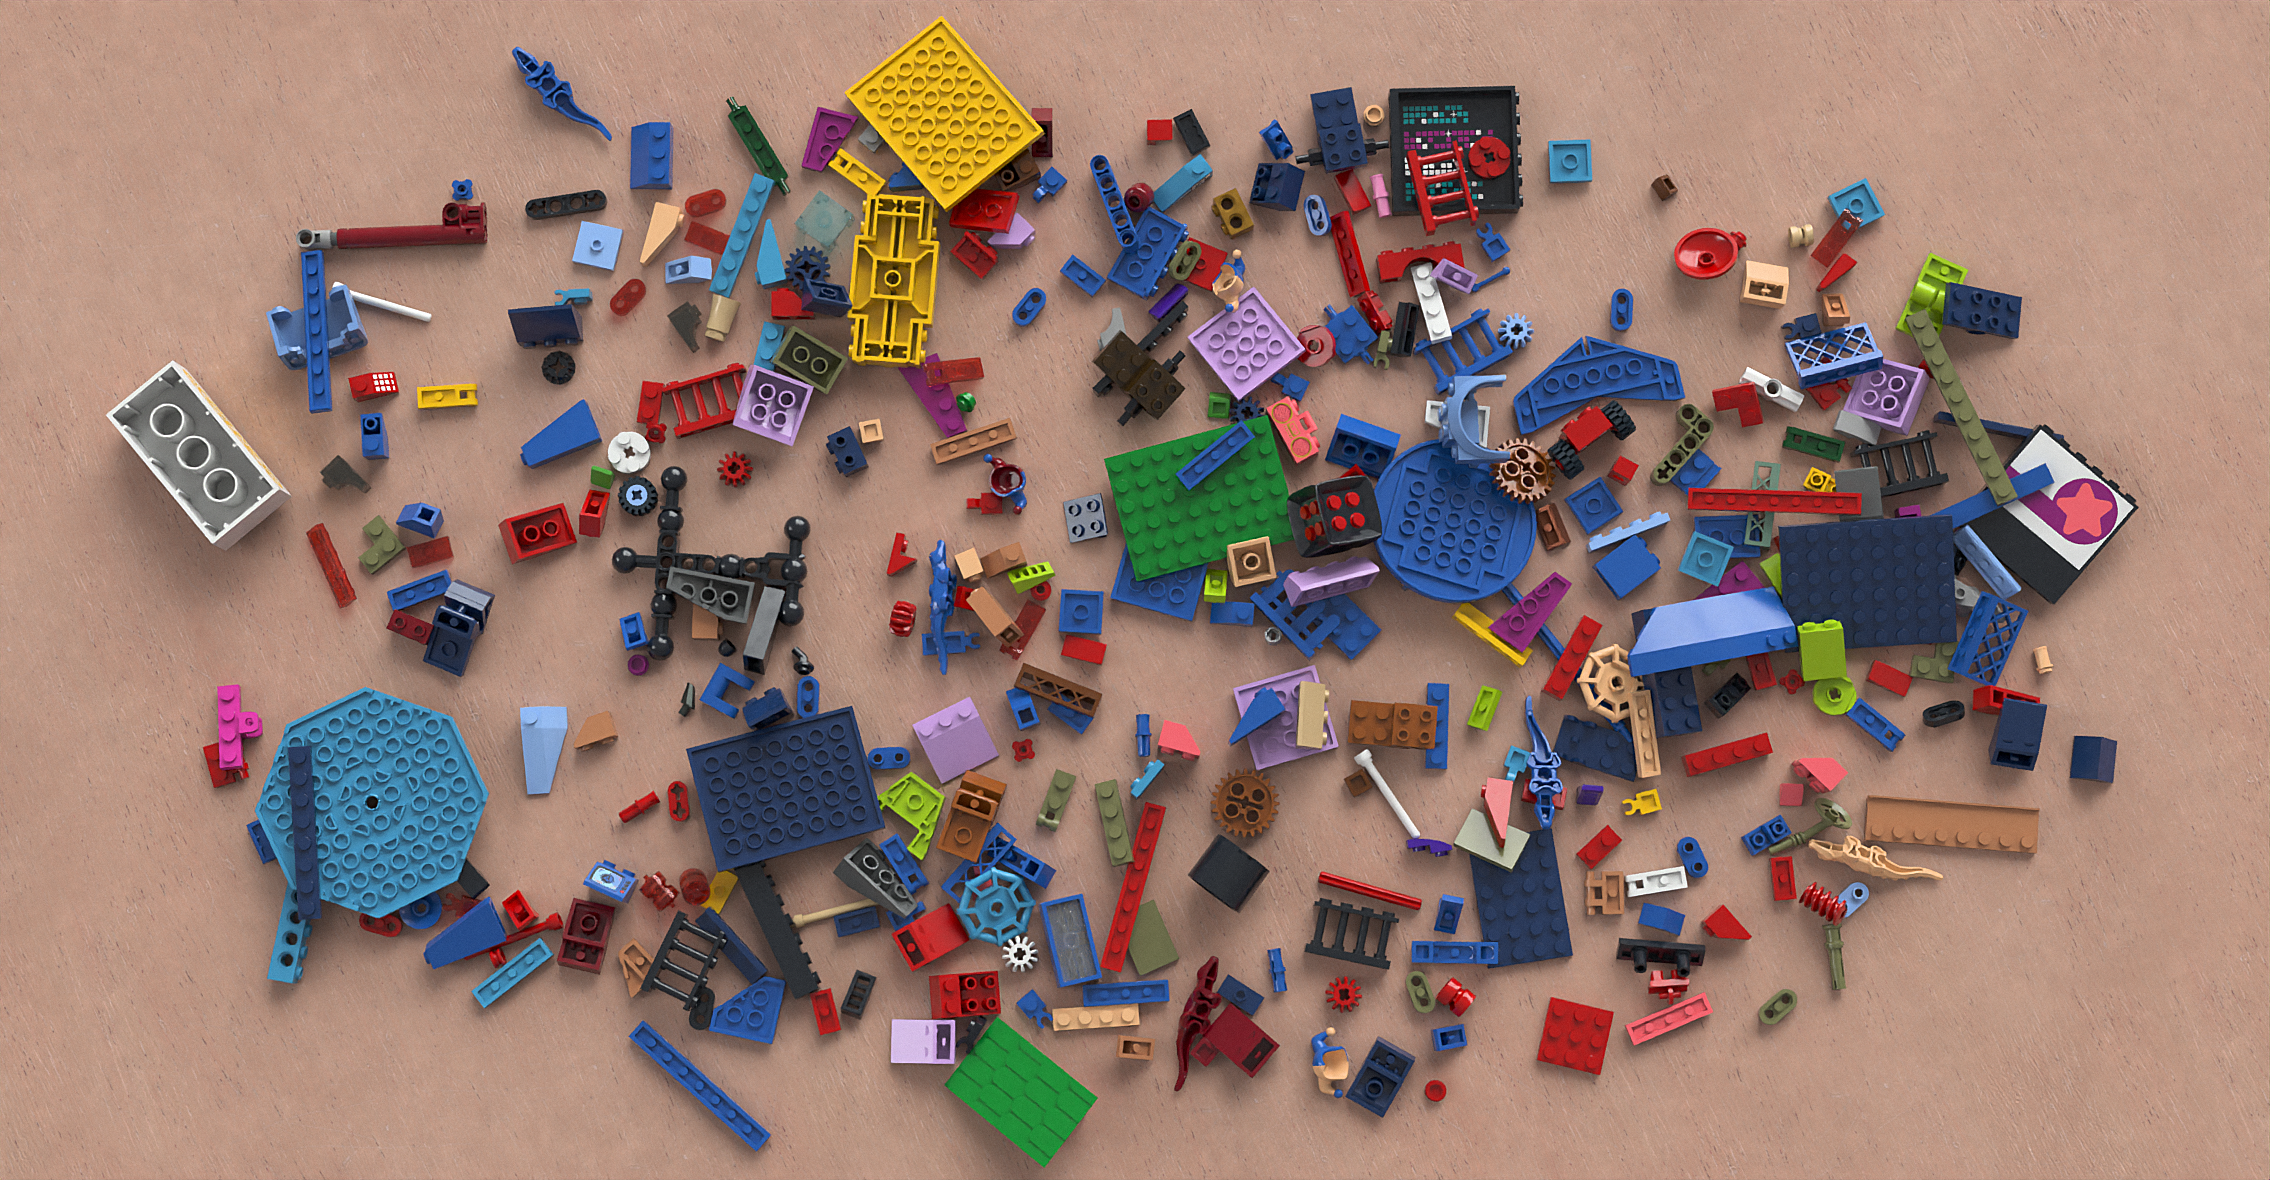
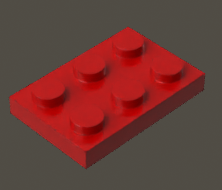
M975 189L953 207L949 225L951 228L1009 234L1020 196L1015 192Z

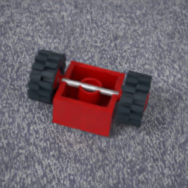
M1615 400L1611 401L1601 410L1598 406L1593 409L1590 406L1577 417L1578 420L1576 422L1572 419L1560 430L1562 432L1559 436L1560 441L1547 450L1555 466L1569 480L1584 470V465L1579 459L1578 454L1609 430L1622 441L1636 431V426L1631 417Z

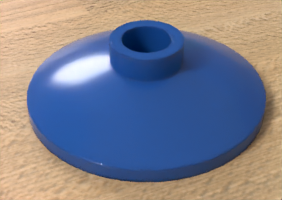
M433 892L400 908L399 913L404 923L414 929H426L433 926L439 920L442 913V902L439 895ZM421 904H424L426 906L424 912L419 911V906Z

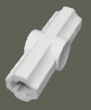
M1749 367L1746 368L1739 384L1755 382L1757 394L1761 395L1762 398L1773 401L1793 412L1798 410L1805 396L1781 384L1779 380L1771 379ZM1767 385L1774 386L1776 394L1768 393Z

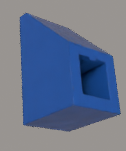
M902 163L903 168L898 173H893L888 180L890 182L888 186L892 192L924 188L922 183L904 163Z
M361 414L363 457L367 460L388 459L389 444L383 414Z
M420 502L405 505L396 521V525L435 539L444 520L441 509Z
M1017 688L1006 691L1020 731L1039 725L1040 721L1030 694Z

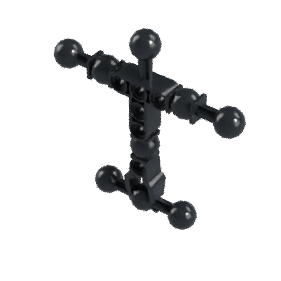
M678 466L666 468L660 478L661 484L667 490L666 505L660 506L662 511L657 519L660 529L657 556L637 555L632 548L621 547L614 552L611 559L614 569L623 574L634 571L636 567L656 569L655 587L657 590H654L655 596L650 603L653 612L651 617L656 619L655 635L650 638L647 644L649 655L653 659L661 661L666 660L673 653L674 643L668 636L669 620H674L675 618L673 614L677 609V600L674 597L676 593L669 589H662L660 584L662 580L668 579L670 567L684 569L683 564L687 559H692L694 564L692 568L685 570L732 579L747 576L750 579L762 580L769 587H786V600L781 605L779 620L786 626H796L804 617V608L798 602L799 589L804 587L801 582L806 578L808 572L805 562L802 561L806 558L802 554V544L811 531L808 520L802 516H793L786 521L784 534L790 540L789 554L768 552L764 557L745 559L744 557L740 558L736 554H726L715 558L712 555L679 553L680 541L678 536H680L679 531L684 524V517L681 513L683 509L678 507L679 491L686 486L687 474ZM667 537L674 538V543L670 547L664 546V540ZM666 558L672 559V565L669 568H663L662 562ZM772 560L785 561L781 567V576L784 580L769 579L768 575L771 571L769 565ZM707 561H714L715 566L712 570L707 571L704 569ZM750 563H755L757 570L751 574L747 573V566Z

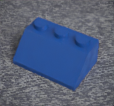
M648 122L631 127L630 189L672 190L674 128L670 122Z
M1341 414L1325 460L1349 469L1357 464L1366 475L1379 479L1387 466L1392 462L1401 434Z

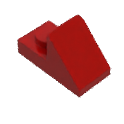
M896 532L887 569L888 576L893 577L917 562L916 558L902 555V552L906 553L909 543L906 540L905 534Z
M519 889L502 902L519 931L540 916L530 906Z

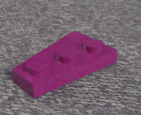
M817 107L801 167L822 173L859 118Z

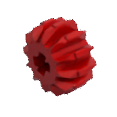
M733 451L732 458L725 454L726 462L721 459L719 460V463L724 466L717 468V471L722 473L719 479H726V486H729L733 481V487L737 488L738 481L744 486L746 485L743 480L744 478L751 480L752 477L747 472H752L753 467L748 466L751 464L750 459L744 460L746 456L744 453L738 457L737 452ZM734 465H737L740 469L736 471V474L730 471V469H734Z
M897 601L895 603L889 623L891 634L899 637L910 636L917 614V608L914 604L907 601Z
M1344 976L1343 984H1341L1339 977L1335 978L1337 986L1331 982L1328 984L1334 990L1325 991V994L1333 996L1326 1001L1327 1003L1335 1001L1332 1005L1333 1010L1340 1005L1339 1011L1343 1013L1344 1005H1346L1347 1010L1351 1012L1352 1007L1350 1003L1356 1007L1359 1006V1003L1354 998H1362V995L1355 994V991L1361 990V987H1352L1356 982L1354 979L1348 985L1347 976ZM1345 988L1348 990L1347 995L1349 998L1347 1000L1343 998L1342 1001L1339 999L1340 993L1338 992L1340 989L1344 991Z

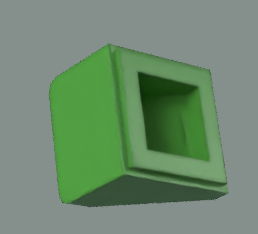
M1210 392L1208 417L1229 419L1231 394Z
M595 465L592 466L591 483L610 489L615 478L614 473Z

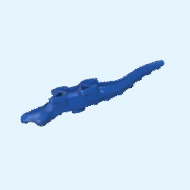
M516 47L512 50V55L519 70L523 74L528 75L525 77V83L530 88L536 89L543 97V105L554 109L573 121L596 128L608 141L612 140V135L599 120L583 112L574 103L570 83L568 81H560L555 75V69L551 62L544 61L543 65L540 66L536 58L522 48Z
M939 540L935 551H932L929 555L934 575L933 584L929 586V595L931 597L930 629L933 634V642L937 647L936 651L939 655L940 671L942 675H946L948 656L944 639V628L947 617L953 616L955 607L952 596L953 590L956 589L957 576L955 574L952 575L950 568H947L946 544L944 541Z
M1528 696L1525 700V716L1533 745V751L1526 762L1527 766L1531 768L1529 790L1537 798L1534 813L1539 820L1540 826L1543 829H1549L1555 814L1552 798L1555 794L1561 793L1563 789L1560 779H1557L1556 769L1561 766V760L1556 752H1551L1549 743L1534 718L1532 697Z

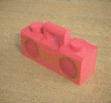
M1286 397L1267 407L1265 412L1293 462L1298 466L1318 455L1320 444L1315 436H1310L1318 428L1308 411L1299 415L1297 412L1300 409L1294 399L1291 401L1289 397ZM1302 419L1308 427L1306 431L1300 423Z

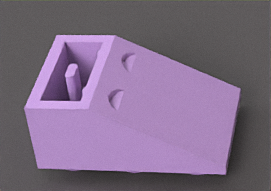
M892 1019L891 1063L955 1064L956 1020Z

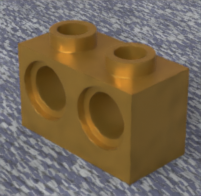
M1236 188L1213 198L1214 205L1211 208L1215 217H1220L1222 221L1220 227L1225 236L1229 235L1232 240L1254 229V224ZM1228 201L1232 203L1233 207L1225 210L1221 204ZM1233 220H1239L1242 226L1240 228H1233L1230 223Z

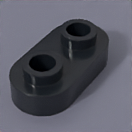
M1952 700L1929 707L1923 711V723L1928 727L1935 728L1961 720L1965 716L1964 704L1960 701Z
M708 987L700 988L697 994L699 997L698 1003L694 1009L691 1008L689 1023L696 1030H704L711 1023L716 996L714 991ZM703 994L708 995L709 999L707 1002L701 1000ZM699 1015L704 1016L703 1023H698L697 1017Z

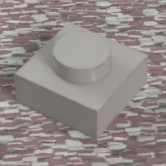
M871 124L858 138V141L874 154L885 142Z

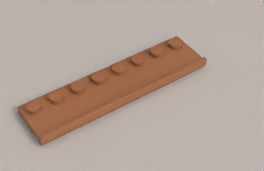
M1867 795L1866 798L1867 812L1865 815L1864 840L2037 853L2040 808Z

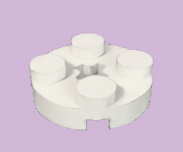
M621 432L609 445L608 459L613 467L623 474L637 473L645 469L650 462V446L646 439L636 432ZM630 447L633 448L634 457L626 458L624 451Z

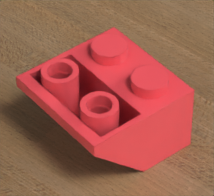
M1164 720L1158 742V748L1161 749V753L1172 756L1174 752L1182 754L1181 758L1194 761V758L1199 759L1200 750L1186 726Z
M1801 758L1792 763L1795 767L1793 769L1794 772L1801 778L1805 777L1811 782L1809 786L1815 792H1821L1822 794L1830 792L1848 774L1833 758Z

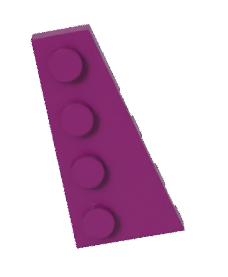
M937 353L927 356L925 363H921V369L908 366V368L898 367L901 374L947 438L967 432Z
M1554 572L1491 624L1488 629L1523 653L1572 583L1557 572Z

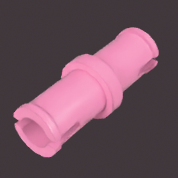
M1383 174L1369 177L1374 192L1372 197L1373 200H1376L1379 218L1391 216L1392 213L1388 200L1389 192H1386Z

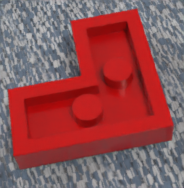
M1755 382L1714 389L1712 391L1717 412L1738 408L1742 428L1763 424L1764 419Z

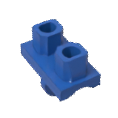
M1274 119L1268 127L1259 132L1276 160L1281 157L1286 159L1294 152L1290 141L1277 120Z

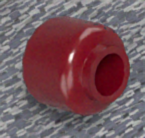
M1145 183L1132 185L1124 195L1126 207L1135 213L1145 211L1154 200L1153 190Z

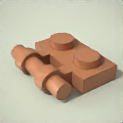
M1601 871V880H1595L1594 872H1586L1584 887H1586L1587 900H1584V903L1587 906V915H1596L1595 906H1601L1602 915L1624 914L1623 871ZM1595 887H1601V899H1595Z

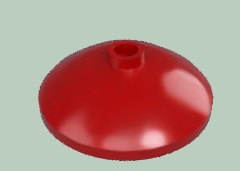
M1701 228L1691 231L1679 240L1674 251V259L1678 269L1686 276L1699 280H1709L1724 275L1731 270L1738 258V247L1734 238L1727 232L1716 228Z

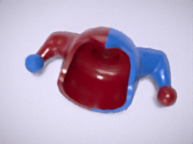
M986 454L984 461L991 463L994 468L989 476L991 490L999 496L1010 497L1015 503L1013 513L1020 515L1022 509L1027 505V500L1023 493L1026 485L1024 471L1015 464H1006L1002 459Z

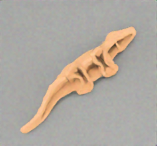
M1846 836L1843 845L1815 839L1810 840L1808 844L1810 849H1814L1818 853V857L1821 860L1839 861L1840 863L1847 864L1855 871H1861L1872 876H1880L1883 879L1889 878L1896 881L1898 879L1907 880L1909 877H1923L1943 880L1941 874L1926 868L1898 866L1886 859V852L1878 846L1865 847L1853 836Z

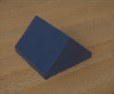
M807 278L804 279L801 310L842 317L852 309L853 305L844 286Z
M2074 736L2069 778L2113 784L2117 741L2096 736Z

